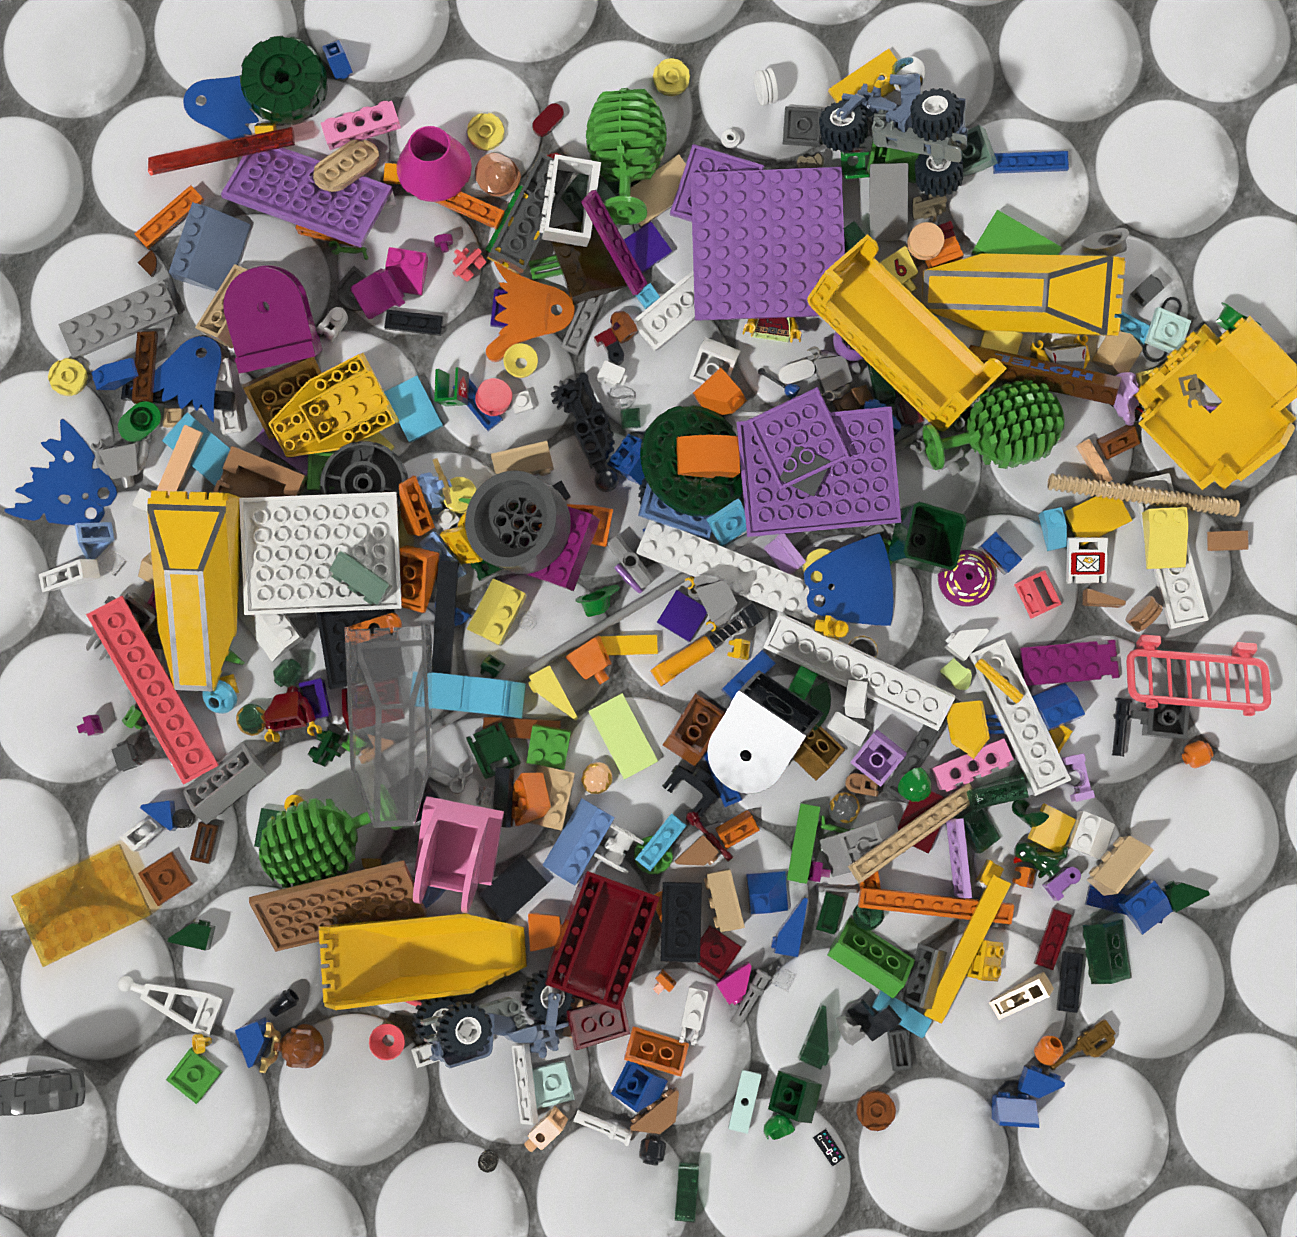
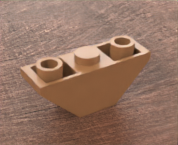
M677 1087L673 1090L671 1088L667 1089L662 1094L663 1098L658 1102L655 1101L646 1107L647 1111L642 1115L640 1112L631 1119V1130L661 1134L675 1123L679 1098Z

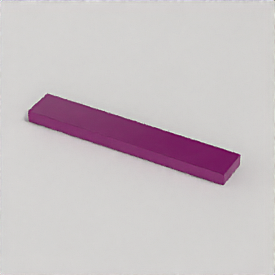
M591 190L581 203L633 295H638L647 284V281L598 192Z

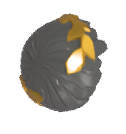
M839 793L829 803V814L835 822L848 824L856 819L860 812L859 801L851 793Z

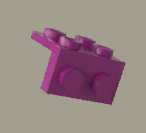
M380 268L350 288L368 319H373L394 305L400 307L405 304L403 300L405 297L404 293L394 284L395 278L391 271Z

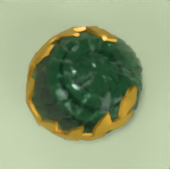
M253 703L244 705L237 712L236 723L240 731L250 736L259 735L266 728L265 710Z

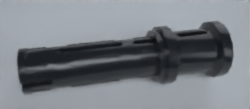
M1115 698L1116 710L1113 717L1116 720L1113 756L1124 757L1127 720L1131 719L1129 710L1133 699Z

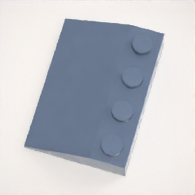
M192 202L169 274L175 280L217 292L233 265H238L251 224L213 208Z

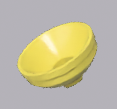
M519 343L507 349L503 362L509 374L516 378H526L536 370L538 357L531 346ZM523 358L527 361V365L525 368H518L516 361Z

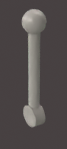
M818 886L819 892H859V889Z

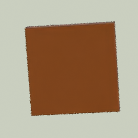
M170 852L138 873L157 906L162 905L193 885L173 852Z

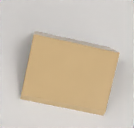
M1120 331L1118 336L1105 337L1091 362L1115 376L1119 373L1129 372L1143 348L1132 334Z

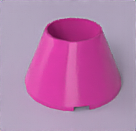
M425 126L417 129L410 136L397 161L398 179L405 191L416 196L419 200L428 202L444 201L461 192V188L466 182L469 181L472 171L471 159L466 148L444 130L435 126ZM438 152L444 154L441 158L434 161L420 160L422 156L428 153Z

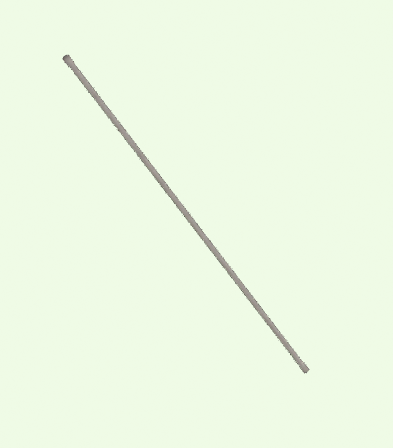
M1063 340L1054 346L1066 345L1068 343ZM999 380L992 384L986 391L990 392L991 388L1001 387L1004 384L1012 383ZM923 427L896 442L895 454L923 438ZM746 533L724 548L735 552L760 536L747 537ZM680 573L505 680L521 682L684 583L686 578L691 576ZM453 711L416 733L415 745L470 712ZM409 738L383 752L388 763L409 750Z

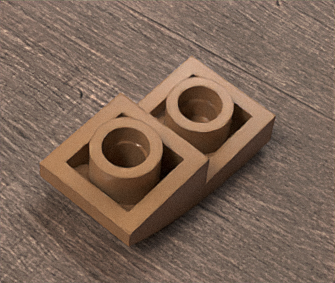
M1248 530L1207 532L1208 551L1248 550Z

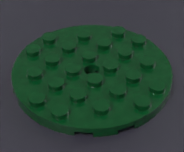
M695 405L690 407L676 406L655 418L646 429L640 448L642 471L655 495L670 508L680 513L697 517L714 515L738 499L743 492L741 464L740 473L734 478L678 475L677 437L693 435L737 436L732 429L733 426L716 412Z

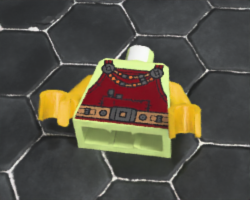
M795 317L748 319L742 333L744 335L745 332H750L753 338L788 342L790 338L791 343L795 338L801 342L802 335Z

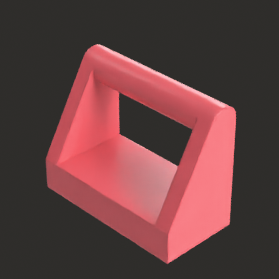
M1045 570L1014 584L1031 619L1062 605ZM1041 578L1053 605L1046 607L1033 581L1034 579Z

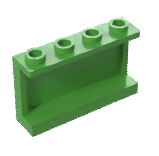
M997 210L972 253L974 256L979 254L1058 255L1062 247Z

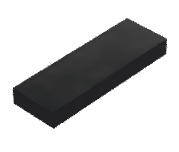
M387 310L384 328L385 330L441 336L443 316Z
M496 767L493 809L504 811L502 827L511 828L514 769Z
M1067 951L1062 953L1056 1009L1058 1011L1078 1012L1084 956L1082 953Z

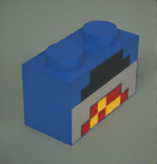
M997 532L993 533L978 547L1003 575L1009 573L1022 561L1021 557Z

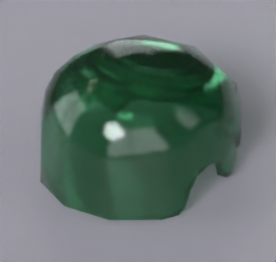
M858 904L852 912L856 925L866 931L877 928L885 918L884 910L859 908Z

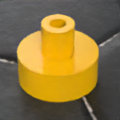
M299 795L288 796L284 802L286 811L287 808L293 806V803L297 808L298 803L304 801V799Z

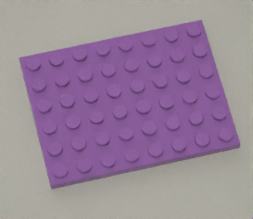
M881 407L830 412L850 458L828 468L814 497L793 486L780 491L748 422H737L747 537L901 523L892 408Z

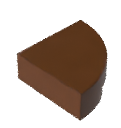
M150 250L137 263L153 277L157 271V257Z

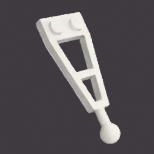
M123 976L118 981V988L121 991L128 992L132 990L140 993L141 1000L187 1029L207 1037L211 1036L224 998L204 991L146 983L145 986L134 983L133 979L129 976ZM151 990L169 993L164 1005L149 996ZM177 994L202 998L193 1023L171 1009Z

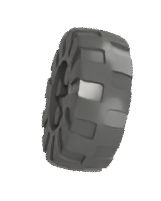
M371 441L349 443L340 447L325 463L320 478L321 495L397 492L399 514L401 511L399 484L409 479L408 473L401 459L388 447ZM363 479L369 482L368 487L365 489L359 487V483Z
M62 1068L1 1075L0 1116L43 1114L82 1106L85 1101L86 1090L84 1072L80 1069Z

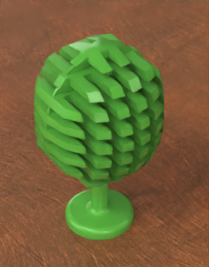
M621 88L619 91H605L599 95L588 118L586 145L591 160L601 162L600 174L608 182L619 181V196L609 198L604 202L612 220L618 225L637 224L647 217V207L640 199L630 196L631 182L651 179L656 171L655 169L660 165L666 148V123L659 106L645 89L630 90L628 88Z
M1032 380L1004 384L1001 387L991 388L990 392L985 390L971 410L970 417L967 420V432L941 439L933 425L929 424L923 427V442L931 466L934 470L942 469L945 464L944 450L965 444H970L975 453L977 450L980 455H983L982 460L985 465H990L992 460L995 465L999 464L998 468L1007 469L1008 466L1011 468L1018 467L1019 464L1026 465L1031 461L1036 462L1041 457L1046 458L1050 455L1053 446L1058 443L1064 429V411L1057 396L1054 399L1052 393H1048L1049 388L1047 384L1041 383L1039 388L1037 384H1032Z
M381 785L380 818L384 817L386 821L401 820L393 798L386 787ZM312 798L309 799L308 804L307 801H302L298 803L297 808L294 805L287 808V812L281 811L277 813L276 820L275 817L271 816L267 821V827L262 830L259 848V860L263 870L273 882L275 878L279 884H282L283 889L291 887V884L297 886L340 876V871L346 873L350 869L349 863L351 864L356 859L357 829L374 821L375 808L352 818L344 809L341 811L338 807H335L332 799H326V806H324L321 800ZM390 826L394 830L402 828V826Z

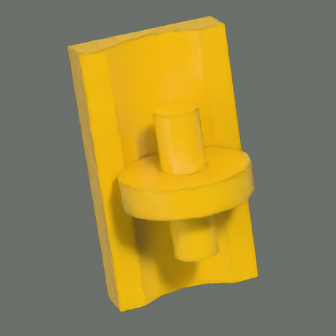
M825 615V620H816L815 631L839 640V638L845 637L848 634L849 626L844 621H837L832 616Z

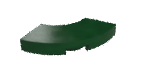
M827 681L810 689L811 705L824 713L817 723L818 727L826 720L831 707V692Z

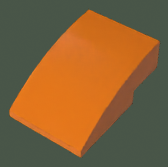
M693 435L676 438L678 475L734 478L740 473L738 436Z

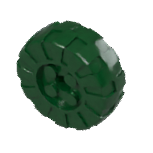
M283 35L273 36L254 45L248 56L246 55L241 65L242 74L240 75L241 90L248 105L262 119L269 120L271 123L279 126H284V124L297 125L303 123L310 116L313 117L320 110V105L322 101H325L328 90L327 74L318 54L311 46H307L304 41L295 37H283Z

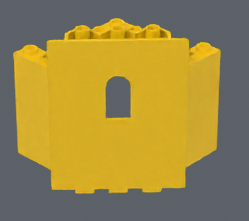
M1250 315L1245 320L1240 318L1233 325L1235 328L1232 331L1226 330L1220 337L1206 324L1196 333L1194 331L1185 338L1186 342L1178 350L1174 349L1167 355L1168 360L1159 369L1155 367L1148 374L1149 378L1139 387V391L1133 395L1145 408V411L1140 415L1142 419L1138 424L1202 490L1213 481L1225 490L1233 481L1237 479L1240 481L1244 480L1284 449L1296 428L1292 424L1296 418L1286 406L1297 398V364ZM1197 374V378L1202 380L1222 402L1211 413L1202 405L1199 406L1196 399L1191 401L1192 408L1188 406L1189 395L1183 396L1179 382L1180 377ZM1191 379L1183 381L1186 391H1189L1188 383Z

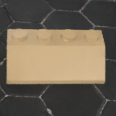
M235 264L195 327L197 330L231 349L233 344L224 314V296L233 279L247 270Z

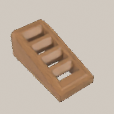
M1092 589L1083 590L1084 606L1121 608L1126 605V601Z

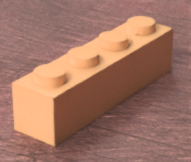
M1090 439L1076 446L1097 482L1102 480L1103 483L1104 481L1109 483L1113 480Z

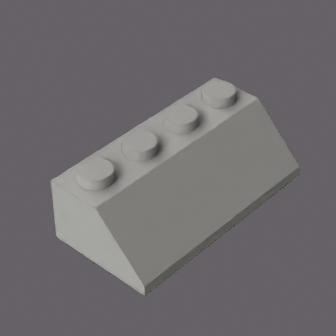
M241 742L218 761L219 766L202 774L182 790L191 811L205 824L214 820L221 812L230 807L237 799L246 794L248 790L267 776L262 764L244 742Z

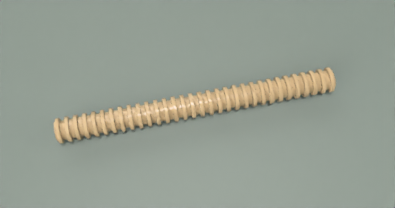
M1051 473L1047 484L1048 490L1054 489L1061 492L1065 490L1067 493L1072 491L1073 494L1078 492L1079 495L1084 493L1086 496L1090 494V496L1096 495V497L1102 496V498L1107 497L1108 499L1113 497L1114 500L1119 498L1121 501L1125 499L1127 502L1131 500V502L1137 501V503L1143 502L1150 505L1155 503L1156 506L1161 504L1162 507L1167 505L1169 508L1171 506L1173 508L1187 507V510L1194 511L1196 509L1197 512L1202 510L1203 513L1208 511L1210 514L1214 512V514L1220 513V515L1226 514V516L1232 515L1236 517L1240 510L1239 500L1233 501L1226 498L1221 500L1220 497L1215 499L1213 496L1209 498V496L1203 497V495L1197 496V494L1191 495V493L1186 495L1185 492L1180 494L1178 491L1174 493L1172 490L1168 492L1165 489L1162 491L1161 489L1156 490L1155 488L1150 489L1143 486L1138 488L1137 485L1132 487L1131 484L1126 486L1124 483L1122 485L1120 483L1114 484V482L1108 483V481L1103 483L1102 480L1097 482L1095 479L1090 481L1089 478L1085 480L1082 477L1079 479L1078 477L1073 478L1072 476L1067 477L1060 474L1055 476L1054 473Z

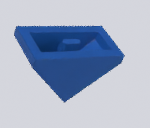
M174 801L149 803L140 806V809L169 831H175L178 828Z

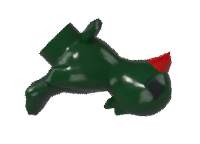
M1022 841L1017 843L1014 848V863H1032L1040 871L1038 874L1039 878L1044 877L1046 874L1050 878L1060 871L1061 867L1058 863L1066 858L1068 853L1067 846L1062 847L1059 852L1052 853L1038 852L1036 849L1039 848V845H1036L1035 842Z

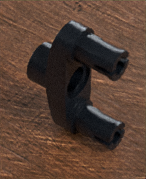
M675 765L671 771L672 774L662 787L666 789L671 783L672 785L667 791L672 793L679 782L685 780L702 793L703 797L693 808V811L697 813L702 807L698 815L703 817L711 804H715L719 799L715 791L707 784L712 775L701 766H698L694 772H691L682 766Z

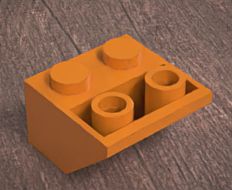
M521 773L513 784L512 818L516 826H521L544 817L551 808L543 773Z

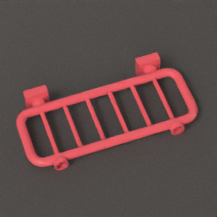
M1141 635L1136 642V649L1127 655L1128 692L1134 700L1145 702L1147 708H1157L1158 704L1243 710L1244 716H1253L1255 711H1264L1271 705L1269 669L1261 659L1252 658L1257 652V644L1237 642L1231 650L1232 656L1157 650L1161 644V636ZM1138 656L1147 657L1149 695H1142L1136 691L1134 659ZM1151 657L1167 659L1169 697L1153 695ZM1171 659L1186 660L1188 698L1173 697ZM1190 660L1205 661L1208 700L1192 698ZM1209 662L1224 663L1227 701L1212 700ZM1228 663L1243 664L1246 703L1231 702ZM1247 665H1255L1261 670L1263 702L1260 704L1250 703Z

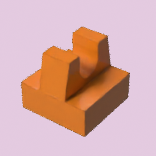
M1024 866L1015 867V871L1020 872L1021 877L1019 879L1013 878L1012 882L1019 886L1033 889L1037 870Z
M662 969L655 978L658 983L654 986L653 990L658 995L664 989L670 992L677 982Z

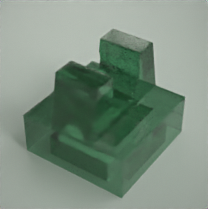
M639 408L621 409L622 429L641 428Z

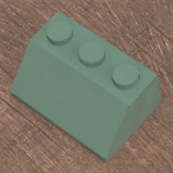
M344 551L338 553L329 569L333 573L331 577L340 583L343 580L349 584L347 587L355 594L358 592L365 596L363 599L372 606L374 603L379 605L392 588L391 584Z

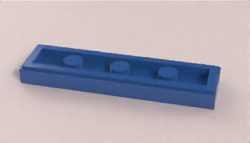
M1068 151L994 153L998 164L993 165V174L1069 170Z

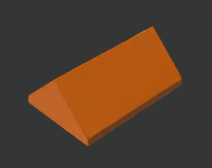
M633 1026L624 1054V1060L681 1077L689 1043H681L677 1039Z

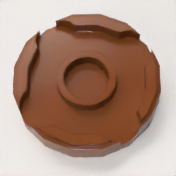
M872 1090L860 1097L857 1102L856 1113L858 1120L864 1127L872 1131H881L888 1128L894 1121L896 1108L889 1095L882 1091Z

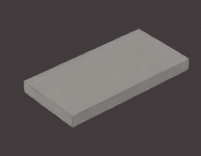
M908 163L869 164V236L875 241L907 240Z

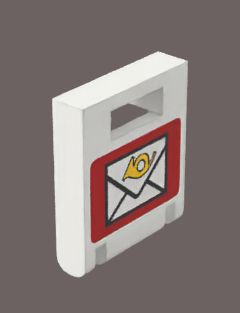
M1067 537V584L1072 583V576H1074V583H1099V576L1100 582L1106 583L1108 538ZM1079 542H1095V549H1079Z

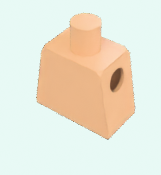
M554 1105L538 1124L531 1129L528 1134L529 1139L524 1143L525 1147L530 1152H533L537 1147L543 1150L563 1131L569 1119Z

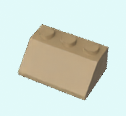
M547 441L491 454L496 474L515 470L544 476L554 470Z
M538 765L536 773H543L551 808L544 817L528 823L563 830L576 773Z
M1131 836L1119 837L1113 843L1115 847L1101 857L1102 862L1099 866L1096 865L1090 870V876L1087 881L1103 896L1118 894L1154 850Z
M727 868L707 873L704 883L706 890L710 889L712 896L708 900L710 908L715 909L716 916L713 917L715 928H719L720 932L745 928L731 869Z

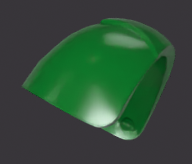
M923 768L910 770L902 777L898 784L899 794L913 802L922 801L931 794V779Z

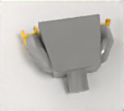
M717 575L691 576L685 579V581L689 580L692 583L691 586L687 587L688 589L695 587L710 617L706 625L709 623L713 624L714 627L710 630L711 632H714L718 626L731 619L737 604L734 595L744 591L739 580L728 585L725 578L722 579Z

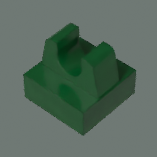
M489 654L480 665V674L483 675L487 671L491 674L490 679H494L506 664Z

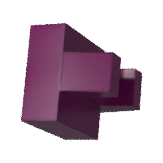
M99 715L82 717L84 723L77 726L78 733L84 732L88 736H97L104 733Z
M811 861L808 880L820 882L821 877L830 878L831 870L823 869V863Z

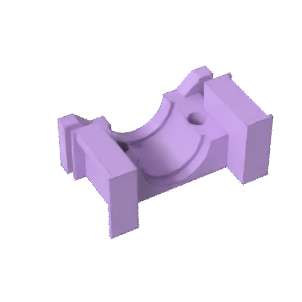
M1084 753L1061 758L1064 765L1069 766V770H1075L1080 775L1079 784L1074 787V793L1070 794L1071 802L1095 798L1084 763L1086 761Z

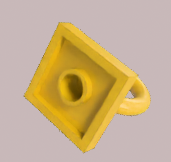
M465 512L461 516L457 528L445 529L439 535L461 564L481 562L483 559L473 550L467 538Z

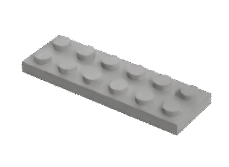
M160 280L58 325L72 358L76 360L132 336L137 332L174 318L179 313L165 281Z

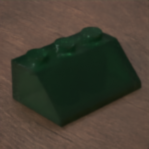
M1123 919L1083 925V938L1086 945L1085 954L1088 959V975L1091 984H1113L1132 978Z

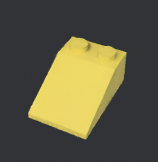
M1187 507L1147 509L1142 512L1146 569L1186 567L1188 540Z
M550 665L529 676L531 681L528 684L534 694L538 693L542 698L572 719H578Z

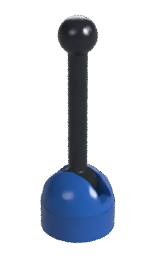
M764 368L758 370L759 375H764L783 387L788 398L793 399L798 394L801 388L793 383L785 385L766 373Z

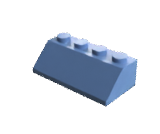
M581 798L544 861L543 866L575 886L615 817Z

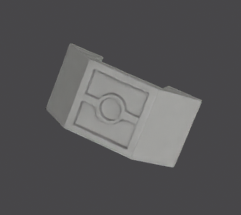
M891 815L876 820L873 823L820 839L819 841L832 877L850 873L851 871L848 867L850 864L896 833L898 828L894 816Z

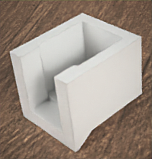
M605 360L597 380L598 382L604 381V384L616 389V387L620 388V386L625 385L628 376L625 375V368Z

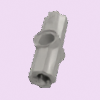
M620 534L607 543L608 548L641 589H644L655 580ZM632 557L636 560V564L631 567L627 566L625 563L626 559Z

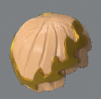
M596 762L586 767L581 778L585 790L591 794H600L609 788L612 783V773L606 764Z

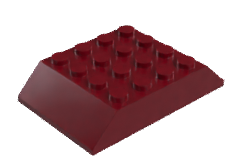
M586 871L576 887L549 961L545 985L620 1010L660 897Z

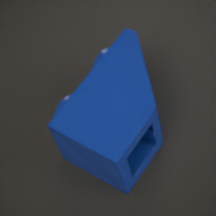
M1031 1065L1030 1068L1024 1066L1017 1089L1023 1093L1041 1098L1064 1087L1065 1082L1060 1080L1061 1076L1049 1072V1075L1042 1073L1041 1068Z

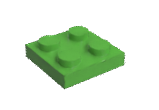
M533 724L526 763L565 769L571 731Z

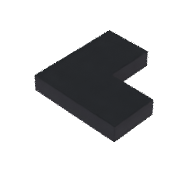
M863 999L847 1010L854 1021L861 1025V1029L871 1041H874L902 1021L890 1005L875 1014Z

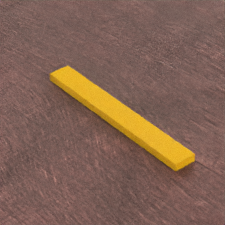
M992 874L939 981L932 1009H925L923 1013L925 1016L941 1024L943 1023L1011 885L1010 882Z

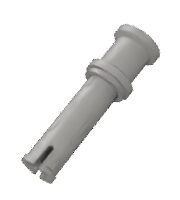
M757 968L755 978L752 983L748 984V992L730 1020L738 1027L742 1026L758 996L764 994L763 990L766 984L773 978L761 969Z

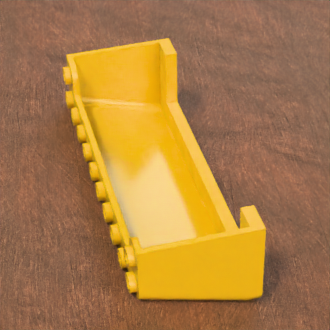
M867 234L824 272L807 298L808 304L937 430L946 431L1007 368L995 358H990L984 364L924 304L917 300L896 277L874 258L879 251L878 244Z

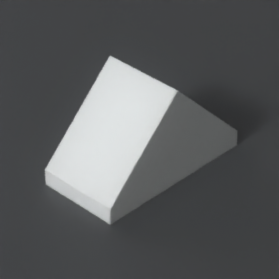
M848 680L844 704L846 717L865 719L868 681Z

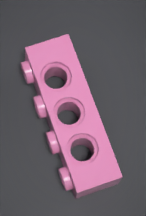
M382 101L376 106L363 107L360 111L354 113L347 112L341 117L328 118L321 123L330 150L340 148L352 140L358 139V141H362L401 129L392 101ZM377 116H382V119H381V120H379V121H375V120H374L375 117H377ZM360 121L365 122L362 126H356ZM341 127H347L344 132H339Z
M1003 738L983 746L974 759L966 753L930 768L939 790L945 789L948 792L957 788L955 784L960 782L967 784L974 781L973 777L980 774L983 777L991 774V769L998 767L999 770L1005 768L1014 759ZM988 753H991L994 756V762L992 764H989L986 761V756ZM971 760L977 764L975 771H970L968 768ZM953 768L959 771L957 779L952 778L950 775Z

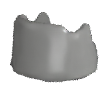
M851 1016L836 1018L839 1033L848 1044L853 1046L865 1037L866 1034L862 1031L861 1025L854 1023Z

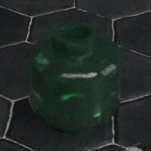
M294 659L282 660L273 670L274 682L280 687L293 686L302 676L301 665Z

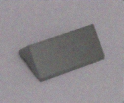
M918 943L914 957L915 961L903 997L904 1001L920 1008L932 1009L947 952Z

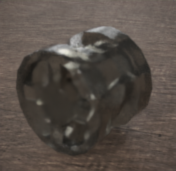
M179 809L173 814V823L178 828H189L195 823V814L190 809Z
M490 1149L483 1151L478 1159L480 1170L486 1173L494 1171L499 1161L497 1153Z

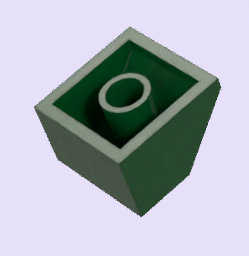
M778 1071L768 1109L797 1122L812 1123L822 1084L804 1077Z

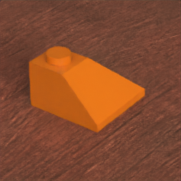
M719 368L693 392L701 407L712 410L719 415L733 414L747 401L741 389L722 368Z

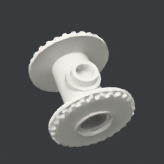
M611 824L610 827L618 832L614 838L610 837L605 844L607 853L605 856H602L595 852L594 856L606 865L627 874L628 870L620 866L626 855L623 853L624 850L628 851L633 841L642 845L644 841L622 827Z

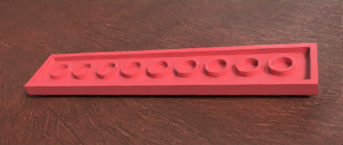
M120 596L86 614L183 785L219 766L177 690H174L172 681L124 597Z

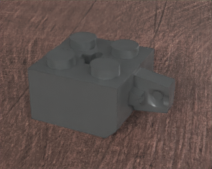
M127 593L124 599L148 639L158 625L156 609L136 593ZM108 596L104 603L107 604L116 598Z
M1145 703L1141 711H1130L1131 719L1141 720L1140 724H1143L1142 736L1177 740L1187 739L1190 706L1158 704L1157 708L1150 709L1146 707Z

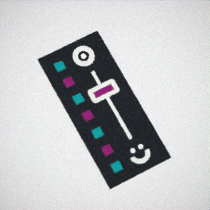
M826 1129L813 1137L832 1167L845 1158Z

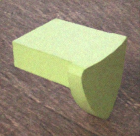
M954 658L940 670L941 675L956 689L967 690L969 688L972 678L971 670L964 668Z

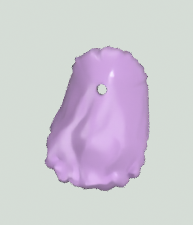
M1119 373L1115 376L1122 378L1113 406L1118 416L1123 418L1126 425H1133L1135 409L1139 406L1138 400L1133 395L1139 391V388H1137L1139 385L1134 373Z

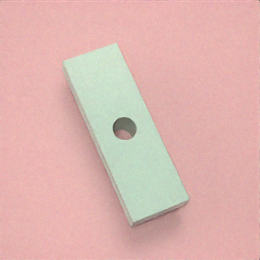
M742 1069L728 1129L748 1134L761 1074ZM743 1098L748 1099V1102L746 1104L741 1103V1100Z

